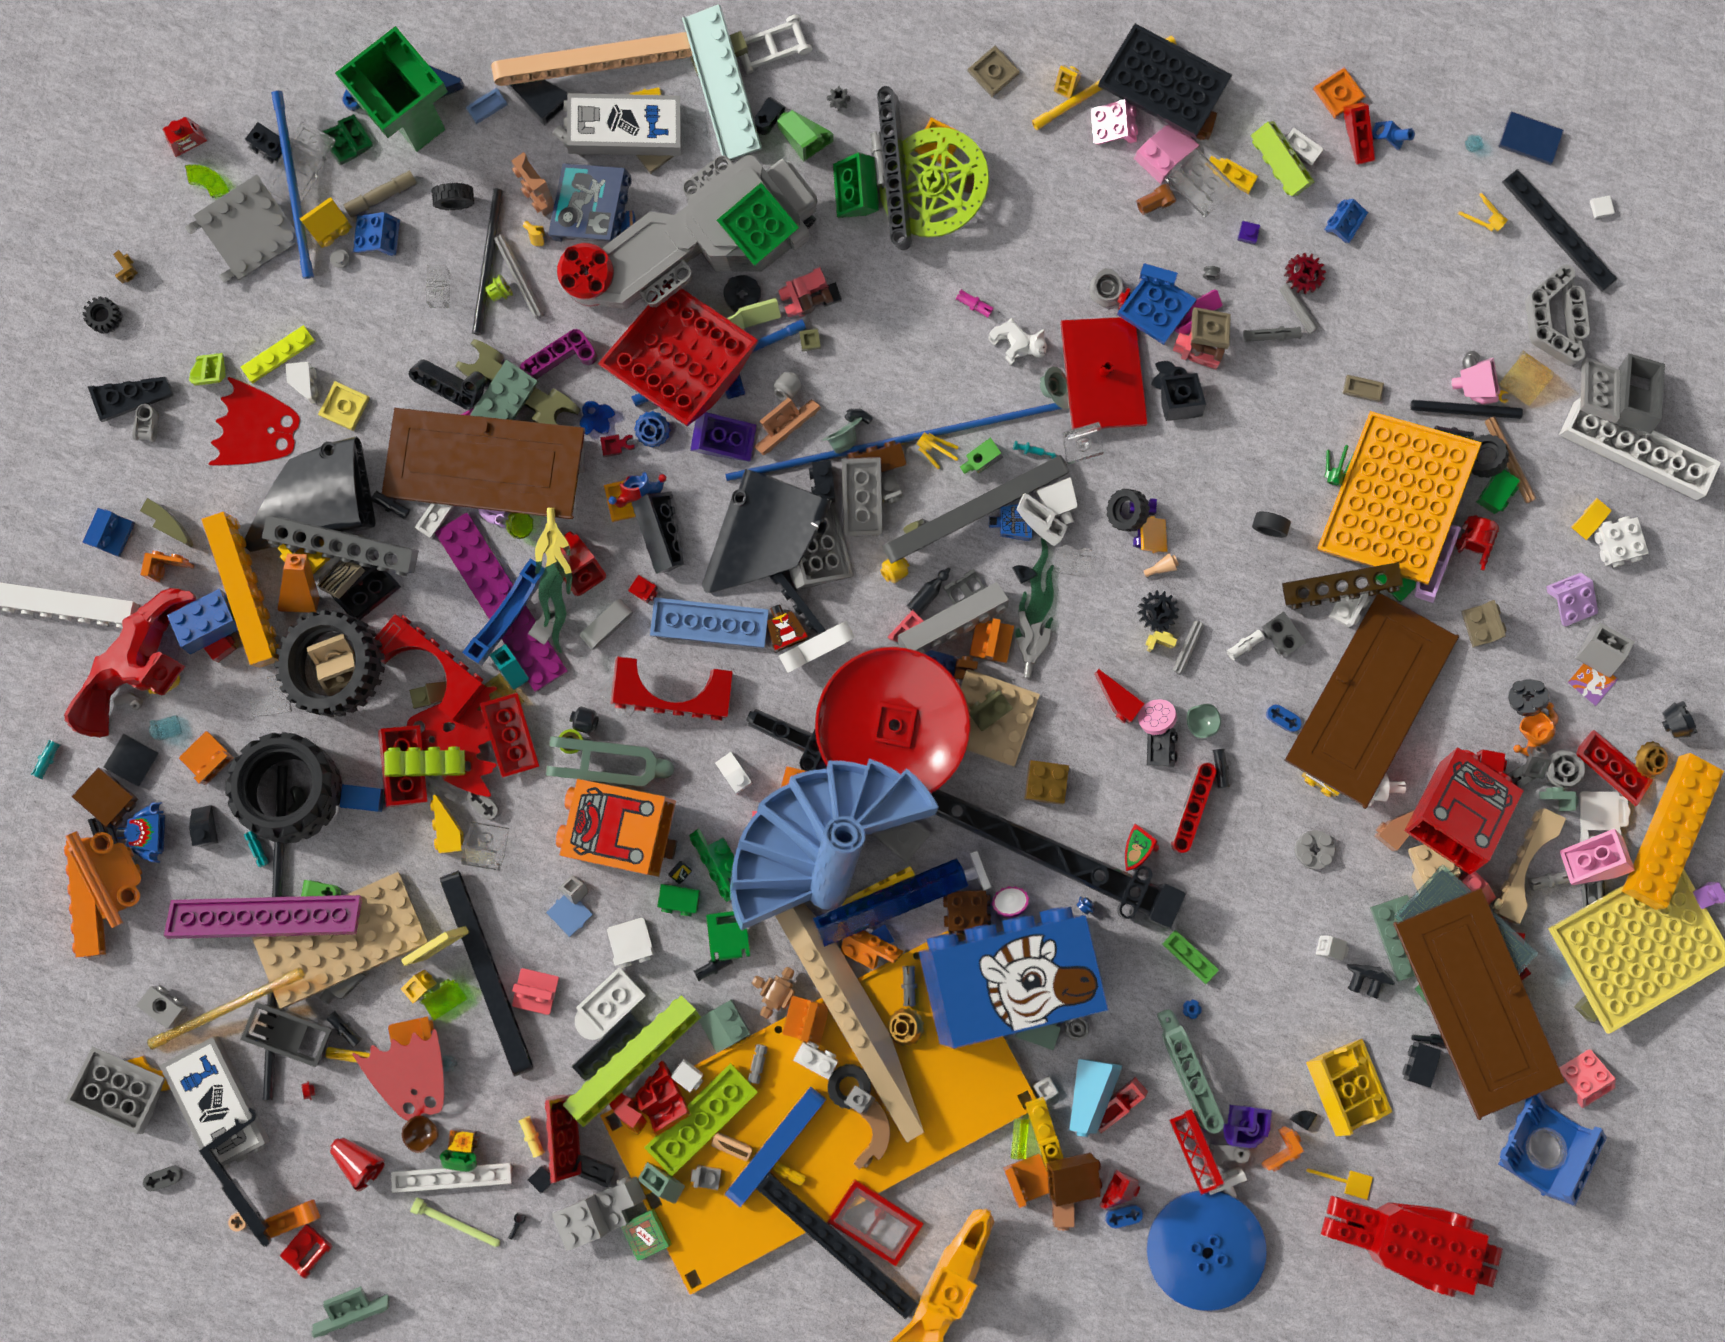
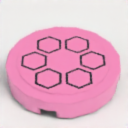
M1162 699L1152 700L1141 708L1138 714V721L1146 733L1159 735L1175 725L1177 713L1170 702Z

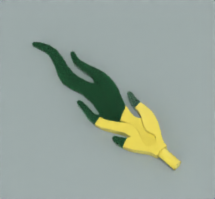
M547 508V524L535 548V573H540L543 555L546 553L547 562L540 580L538 596L545 617L544 627H547L550 622L548 604L550 597L553 601L555 621L552 630V640L556 650L561 654L559 635L567 615L562 597L564 576L566 577V592L568 595L571 593L572 571L561 552V548L564 549L568 556H571V550L566 538L560 532L557 523H555V508Z

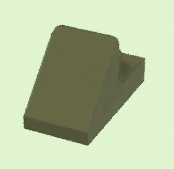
M447 681L426 683L423 687L410 689L413 708L418 709L441 703L446 692Z

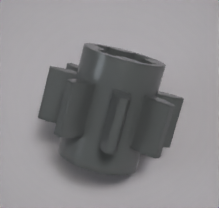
M840 86L834 90L831 88V95L827 96V101H831L830 108L835 107L838 111L840 108H847L846 102L850 101V96H846L847 89L843 90Z

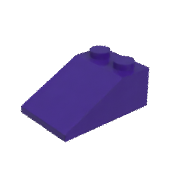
M705 412L695 420L690 451L751 462L757 425Z

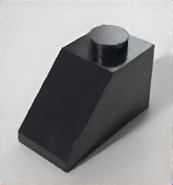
M212 805L191 809L189 832L193 847H203L218 843Z

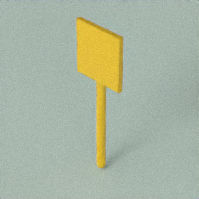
M1306 1169L1309 1173L1347 1183L1344 1191L1345 1194L1365 1200L1368 1198L1372 1176L1350 1170L1347 1180L1313 1169Z

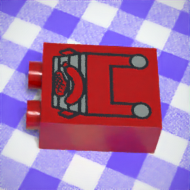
M1457 747L1439 762L1404 831L1471 875L1490 861L1524 790L1513 784L1512 779L1507 774L1493 771L1481 763L1475 753L1469 750H1461Z

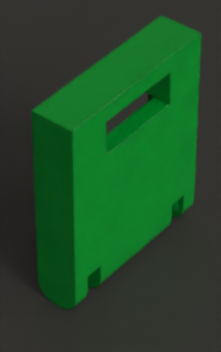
M733 911L706 915L711 962L716 961L715 953H718L719 961L743 958V949L746 950V957H751L747 928L741 931L737 921L735 923L718 925L717 919L735 917Z

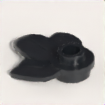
M1159 361L1155 364L1159 374L1154 377L1151 385L1161 390V377L1188 373L1183 367H1176L1171 361Z

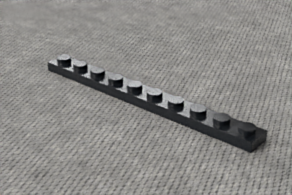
M770 1172L756 1187L760 1193L905 1320L919 1305L913 1297Z

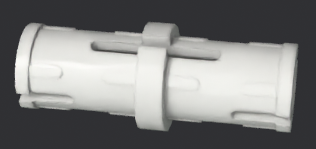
M1256 630L1253 634L1240 639L1238 644L1226 650L1227 654L1232 660H1235L1243 653L1250 652L1252 647L1264 641L1265 637L1260 630Z

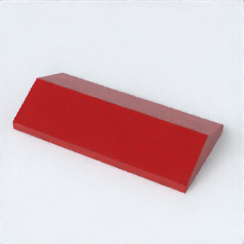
M518 693L480 703L501 777L540 767Z
M1593 730L1577 749L1576 755L1634 806L1640 803L1653 780L1642 776L1637 771L1638 768L1605 738Z

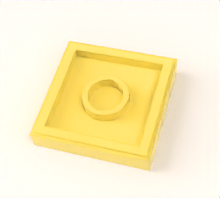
M334 381L318 415L354 431L370 397Z

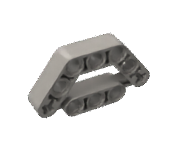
M1563 265L1528 295L1525 305L1531 343L1562 363L1573 366L1585 356L1582 340L1589 335L1590 326L1585 291L1582 287L1575 286L1574 268L1571 265ZM1564 274L1565 277L1560 281L1558 278ZM1547 284L1553 287V291L1548 289ZM1562 288V303L1567 337L1552 329L1549 299ZM1571 294H1574L1577 300L1573 299ZM1534 296L1540 300V303L1534 300ZM1573 312H1576L1579 315V318H1576L1573 315ZM1536 314L1541 316L1542 321L1536 318ZM1575 330L1580 331L1581 336H1578ZM1538 332L1543 334L1544 339L1539 337ZM1554 342L1560 345V349L1555 347Z

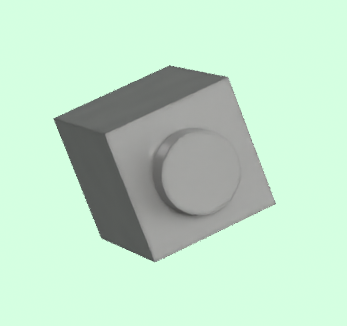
M627 1176L616 1181V1186L611 1188L620 1211L635 1206L646 1198L636 1176L630 1179Z

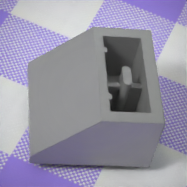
M1599 623L1592 626L1575 659L1603 675L1611 677L1627 658L1635 641Z

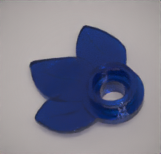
M595 401L586 402L582 407L583 416L580 420V427L585 428V435H589L593 430L601 434H608L610 430L608 419L615 415L612 407L607 404L599 405ZM594 408L595 412L590 414L588 410Z

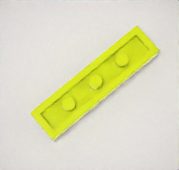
M303 325L242 365L241 369L253 384L315 343V340Z

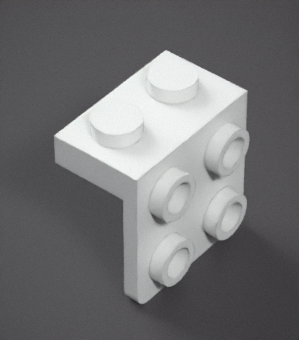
M644 918L631 920L607 929L614 954V966L620 965L621 969L631 966V961L639 960V963L651 960L650 956L654 955V950Z

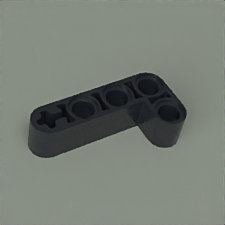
M425 359L419 360L408 371L412 381L466 410L471 409L479 402L486 384L485 376L481 372L474 371L463 380Z

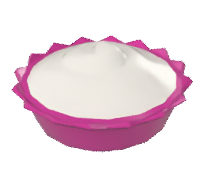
M1017 886L1001 888L992 898L994 910L1007 918L1021 915L1029 905L1027 892H1024L1023 888H1018Z

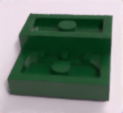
M355 114L338 120L337 125L321 131V137L339 166L353 160L373 146L372 141Z

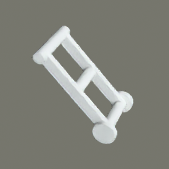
M799 14L788 17L785 24L744 38L746 44L765 38L771 53L770 56L751 63L748 54L740 56L747 74L752 73L753 68L797 52L799 55H806L812 51V46L806 44L799 22L801 17ZM793 28L799 45L778 52L772 35Z

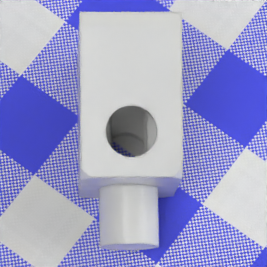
M1071 478L1036 492L1035 495L1038 501L1056 513L1055 518L1060 517L1065 525L1074 523L1071 512L1075 511L1078 506Z

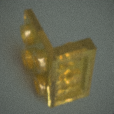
M1523 350L1518 356L1516 363L1499 382V385L1529 406L1554 377V372Z

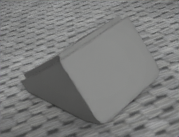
M573 875L558 888L575 905L588 893L586 885Z

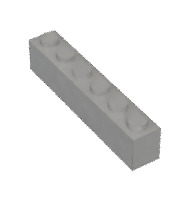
M995 582L899 634L898 644L901 648L916 650L924 654L930 650H936L944 642L953 641L959 634L971 631L977 624L986 623L992 616L1004 613L1008 608L1009 599L998 583Z

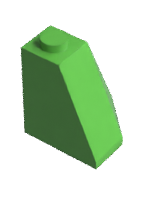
M793 110L781 114L777 120L779 130L803 162L834 142L831 131Z

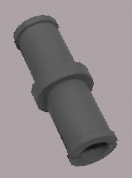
M902 966L903 984H901V987L904 990L903 1006H916L915 988H917V983H915V966Z

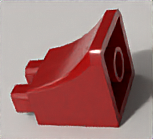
M569 531L564 535L569 546L561 548V552L570 565L572 573L565 574L564 568L557 559V562L554 564L575 596H581L604 581L606 573L579 536Z

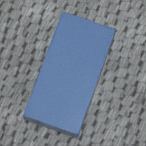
M495 88L466 106V109L475 123L478 124L508 104L498 88Z

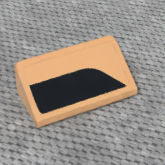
M720 1132L716 1133L711 1146L744 1161L748 1160L753 1149L751 1146Z

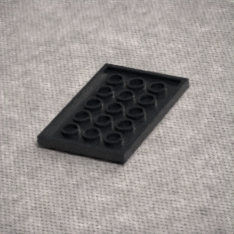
M1134 23L1099 81L1098 87L1122 100L1125 99L1133 106L1196 139L1231 80L1232 74Z

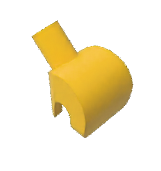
M525 221L523 227L528 230L531 244L543 246L544 226L532 225L530 222Z

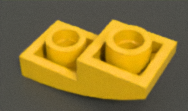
M1596 498L1571 528L1587 540L1612 510Z

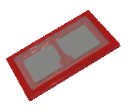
M854 1179L827 1220L828 1224L895 1267L924 1225L922 1221Z

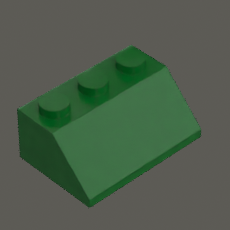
M858 152L833 163L837 217H860L879 211L875 157Z

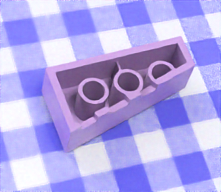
M1451 525L1429 585L1416 581V598L1434 603L1461 527Z

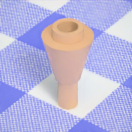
M1169 553L1153 567L1143 572L1147 578L1156 573L1176 571V566H1179L1175 555L1171 556Z

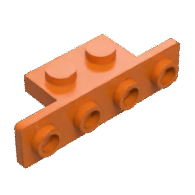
M839 917L828 926L829 930L844 937L841 952L872 970L877 967L879 956L895 963L903 955V950Z

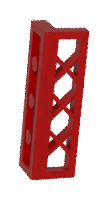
M1189 1109L1184 1111V1114L1170 1119L1169 1122L1200 1194L1203 1195L1223 1187L1224 1181L1193 1110ZM1185 1119L1188 1124L1186 1133L1178 1130L1175 1122ZM1186 1137L1195 1140L1196 1147L1194 1152L1186 1149L1184 1145ZM1194 1156L1203 1159L1204 1166L1202 1170L1193 1166ZM1202 1175L1210 1177L1214 1185L1203 1189L1200 1182Z

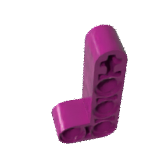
M573 329L523 361L520 369L533 378L538 379L574 354L578 356L584 365L594 364L597 355L584 333L579 329ZM574 337H581L580 342H572ZM559 347L566 348L563 353H557ZM585 352H592L589 358H583ZM544 357H549L550 360L548 363H541V360ZM530 368L533 372L529 373L527 369Z

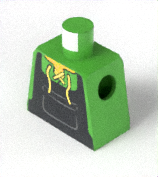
M990 437L966 455L968 461L961 465L960 468L965 476L974 470L979 474L1004 457ZM981 457L982 461L980 463H976V459Z

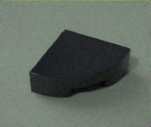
M1023 565L1012 567L1020 584L1038 576L1036 571L1030 567Z
M1308 1110L1299 1111L1292 1115L1290 1120L1308 1131L1317 1113Z

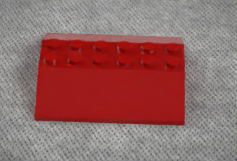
M668 282L665 284V288H672ZM680 289L658 307L647 305L600 360L598 365L688 427L712 408L736 380L757 345L758 339L684 289ZM658 294L652 299L651 302L657 300Z

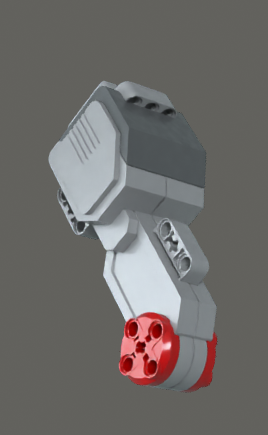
M752 155L743 157L734 165L728 157L718 156L686 180L683 185V191L688 205L676 215L648 212L603 248L590 243H580L566 248L558 262V280L567 294L575 302L584 306L601 305L604 307L627 309L640 298H643L650 307H658L692 280V272L686 263L701 253L715 271L761 272L791 248L794 251L799 249L810 240L809 230L803 221L817 211V196L790 161L785 162L783 158L765 171L758 160ZM722 162L728 164V165L724 164V165H721V166L718 167V165H719L720 163H722ZM762 182L797 224L799 229L754 267L716 220ZM681 270L688 271L686 278L678 277ZM673 276H675L676 280L679 282L678 284H676V282L672 278ZM666 282L671 284V289L665 288ZM659 287H660V290L662 291V293H663L664 295H661V293L659 292V290H658ZM652 293L658 294V298L654 302L648 300L649 295Z

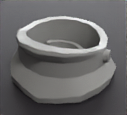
M1102 269L1091 280L1089 291L1091 299L1103 307L1119 304L1117 301L1121 292L1125 293L1124 281L1121 280L1114 270Z

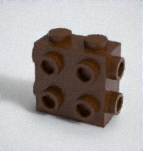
M986 890L946 892V896H943V908H947V916H944V927H948V931H952V934L964 935L965 929L981 925H991V914H987V906H990V894H986Z

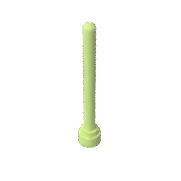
M419 1197L416 1198L411 1207V1213L428 1215L494 1247L500 1245L499 1239L428 1207L424 1203L425 1200Z

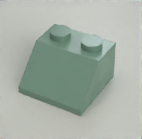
M732 999L703 1015L698 1020L716 1053L751 1034Z

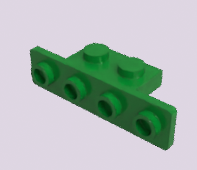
M698 828L689 834L691 844L698 851L701 862L707 867L710 878L719 889L720 896L728 902L731 900L730 882L728 879L732 875L735 856L724 837L708 845Z

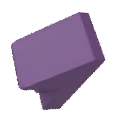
M1719 882L1705 883L1693 891L1701 909L1715 903L1721 904L1725 902V893Z

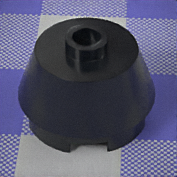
M1684 701L1674 702L1662 712L1665 720L1662 721L1663 727L1666 732L1670 731L1673 738H1688L1698 733L1691 713L1685 708L1687 706Z

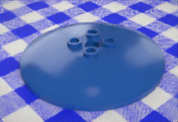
M1199 1190L1182 1194L1165 1205L1151 1225L1147 1239V1258L1151 1273L1159 1287L1171 1299L1188 1308L1214 1311L1238 1303L1255 1288L1265 1268L1267 1250L1265 1236L1260 1223L1245 1204L1226 1193L1217 1192L1210 1195L1208 1192L1201 1195ZM1207 1247L1213 1249L1212 1256L1208 1258L1202 1255V1251Z

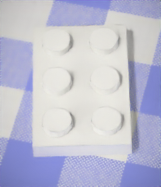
M619 967L583 1000L576 1009L603 1037L646 995Z

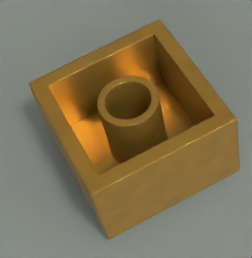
M1030 760L1024 800L1059 805L1065 804L1069 765Z

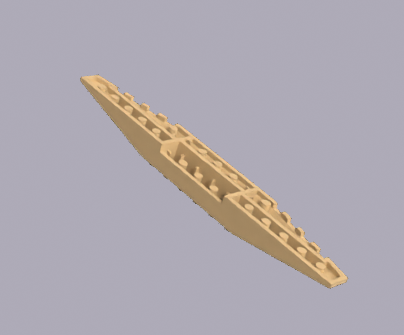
M804 903L775 915L906 1142L924 1133L891 1035L831 933Z

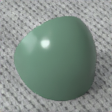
M1208 703L1191 707L1187 713V725L1194 736L1206 738L1215 735L1219 731L1221 716L1214 705Z

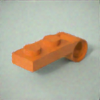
M309 1200L266 1218L265 1221L270 1226L266 1229L268 1235L273 1238L321 1218L315 1200Z

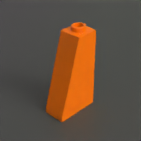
M287 554L282 575L278 611L317 613L320 596L307 554Z

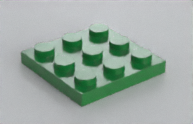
M762 182L716 220L754 267L799 229L797 224Z

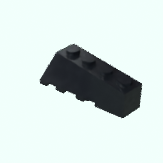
M672 492L646 494L637 501L631 502L656 574L669 572L684 565L681 543L676 537L677 532H679L678 525L674 524L673 519L675 508L671 506L670 501L673 498Z

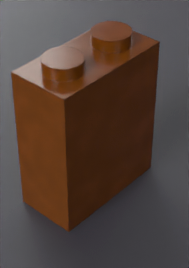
M99 767L71 796L108 828L117 827L122 822V817L127 812L132 811L138 801V798L105 769Z
M1091 1152L1046 1162L1049 1198L1056 1207L1101 1197L1102 1181L1099 1177L1101 1164L1099 1159H1096Z

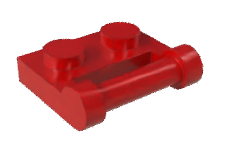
M305 1224L279 1256L295 1269L302 1278L307 1279L312 1268L333 1246L309 1224ZM318 1243L320 1248L303 1266L300 1262L314 1245Z

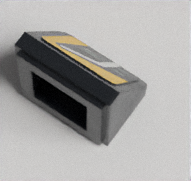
M679 861L668 873V876L678 884H681L692 872V869L683 861Z

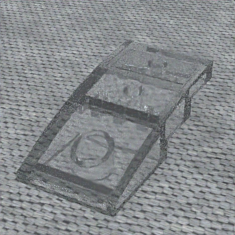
M303 121L290 139L300 203H302L317 181V174L327 161L326 155L335 144L334 138ZM281 154L266 188L273 195L291 204L283 154Z

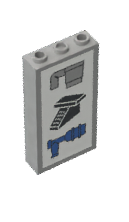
M567 93V101L564 100V112H567V118H564V129H567V135H564V147H567L568 154L680 156V96Z
M219 1036L212 1037L159 1065L200 1149L236 1125L234 1118H239L241 1123L251 1119L252 1114L249 1112V1108L254 1109ZM257 1115L254 1122L212 1151L224 1168L228 1169L230 1168L229 1163L235 1160L239 1163L248 1158V1153L254 1151L256 1154L266 1148L265 1144L269 1143L270 1140Z

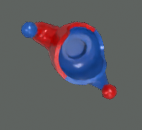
M643 472L642 476H628L623 483H620L621 494L616 499V497L611 496L608 501L618 508H623L646 494L661 493L667 477L661 474L658 478L659 481L651 482L646 472Z

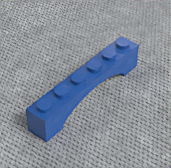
M531 558L519 573L520 575L500 607L462 652L480 666L485 663L489 654L493 652L549 574L546 568Z

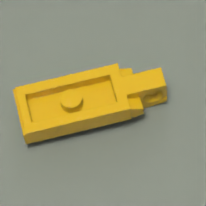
M1211 156L1206 164L1207 167L1214 170L1213 174L1247 194H1249L1258 178L1256 174L1228 158H1221L1219 160Z

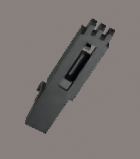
M249 1108V1112L252 1114L251 1119L241 1123L239 1118H234L236 1125L200 1149L199 1153L223 1185L221 1187L222 1191L263 1247H267L272 1241L266 1232V1229L270 1226L237 1179L231 1178L212 1151L255 1121L257 1117L256 1111L253 1108Z

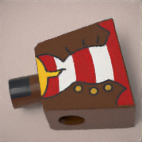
M781 604L770 608L774 618L768 620L767 623L775 653L808 640L807 633L792 611L784 614Z

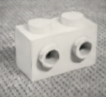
M809 1040L807 1043L803 1041L794 1057V1061L829 1079L838 1063V1060L835 1059L836 1055L827 1050L825 1053L818 1049L819 1046Z

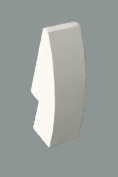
M1024 493L1018 504L1017 511L1038 535L1055 546L1061 542L1068 526L1055 518V512Z

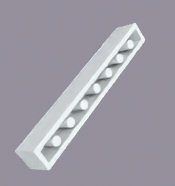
M0 583V608H2V611L14 613L15 610H21V614L33 616L35 612L40 613L41 617L52 618V615H56L61 620L71 621V618H77L78 622L90 624L91 620L97 621V625L109 626V623L116 624L117 628L123 629L122 620L138 611L139 604L133 601Z

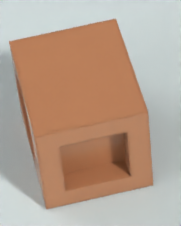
M1052 1202V1223L1058 1230L1067 1231L1069 1227H1074V1203L1056 1207Z

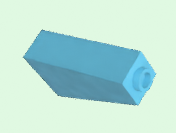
M1078 1059L1070 1131L1077 1132V1136L1088 1137L1089 1134H1097L1122 1070V1065Z

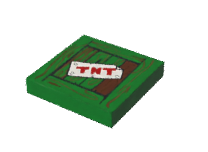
M654 1208L629 1220L630 1223L621 1227L637 1261L672 1245Z

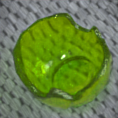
M510 513L507 518L509 520L506 519L505 526L510 536L515 539H524L531 534L534 519L530 515Z

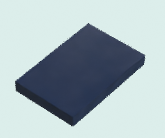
M1511 111L1498 147L1551 165L1564 130Z

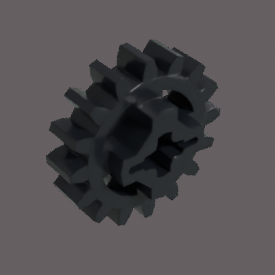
M1158 590L1155 591L1154 595L1149 592L1147 594L1148 599L1143 597L1141 599L1143 603L1138 604L1141 610L1137 612V615H1142L1139 622L1145 621L1144 628L1151 626V632L1155 628H1157L1158 632H1161L1162 627L1167 631L1169 625L1173 626L1175 624L1173 619L1177 620L1179 617L1175 614L1179 611V608L1174 607L1178 602L1171 601L1172 595L1166 597L1165 591L1161 595H1159ZM1158 599L1156 604H1148L1150 601ZM1160 605L1159 608H1160V612H1162V613L1157 617V615H1156L1157 611H1155V610H1156V609L1158 608V606ZM1146 613L1150 615L1151 621L1147 617ZM1160 619H1168L1166 622L1158 624Z

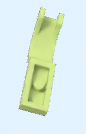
M773 298L739 308L738 312L727 319L744 330L746 327L781 318L777 299Z

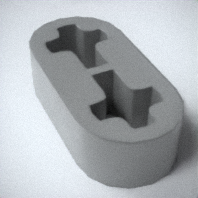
M468 792L467 800L482 817L492 820L498 816L499 808L490 797L480 795L479 797L483 801L480 803L477 800L473 801V793ZM485 804L490 808L494 807L492 810L493 815L485 814L487 812L483 807Z

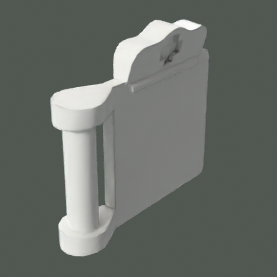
M1580 792V842L1595 837L1589 836L1588 830L1610 831L1615 829L1621 835L1620 827H1625L1629 824L1628 817L1631 811L1628 806V800L1624 796H1619L1618 792Z

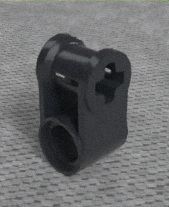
M768 97L755 116L757 132L761 135L769 134L777 123L779 116L785 112L786 106Z

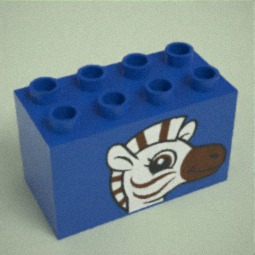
M1071 906L1058 907L1039 912L1041 922L1035 923L1033 915L1003 920L1004 931L1001 932L996 931L995 924L965 929L967 940L959 942L956 933L927 938L929 949L918 952L939 1043L956 1048L1107 1011V1002L1086 915L1073 916Z

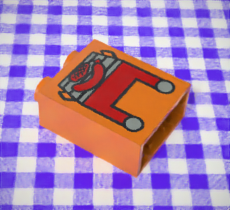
M577 779L575 787H569L565 796V808L570 811L567 824H562L556 835V846L561 848L559 856L659 877L676 800Z

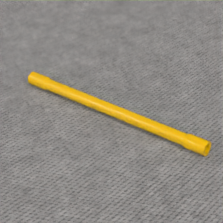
M1173 36L1166 38V40L1176 44ZM1099 81L1052 110L1031 121L1033 127L1039 130L1053 119L1101 91L1102 88L1098 87Z

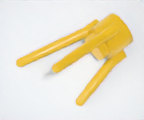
M1480 193L1479 196L1493 213L1488 219L1489 224L1461 211L1458 212L1460 216L1482 225L1490 231L1493 229L1499 231L1508 221L1483 193Z
M924 432L916 444L919 446L918 450L937 469H940V466L926 451H930L933 447L958 461L956 456L935 443L937 441L954 449H959V447L931 433L927 434Z

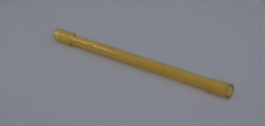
M298 967L276 980L173 1029L149 1038L147 1044L150 1049H156L176 1037L275 990L305 978V973L301 967Z

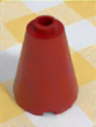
M344 1137L335 1139L330 1145L331 1155L357 1192L368 1187L366 1183L371 1179L374 1181L385 1166V1160L382 1157Z

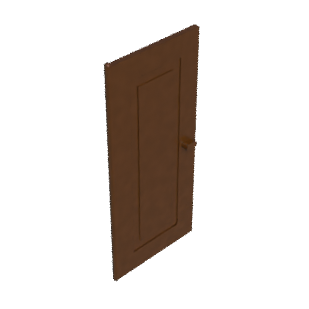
M394 407L381 493L389 498L393 497L400 500L547 517V508H555V518L572 520L574 519L573 510L585 428Z
M1381 593L1376 595L1284 761L1366 809L1457 643L1459 635L1449 632Z
M1482 888L1473 890L1403 921L1393 923L1478 1120L1565 1082Z

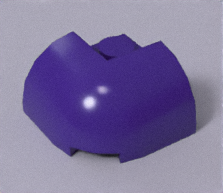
M1229 1104L1228 1123H1224V1136L1227 1143L1234 1147L1256 1148L1269 1136L1272 1110Z

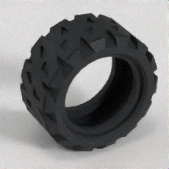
M270 733L260 736V740L249 742L239 751L242 754L233 759L228 770L230 776L225 782V794L229 797L228 806L233 816L239 820L241 825L272 842L296 843L302 838L309 839L318 834L322 826H327L335 816L336 805H340V784H342L339 770L332 758L312 741L295 733ZM295 759L304 761L312 776V787L306 802L297 811L287 816H266L257 800V788L263 774L272 765L283 760Z

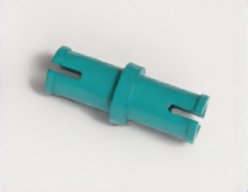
M48 740L44 751L38 756L39 760L30 775L43 780L49 765L54 762L53 758L60 744Z

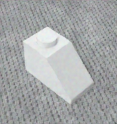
M731 752L715 762L736 794H739L753 784Z
M1320 936L1316 955L1343 961L1348 954L1349 947L1346 946L1347 941L1332 936Z

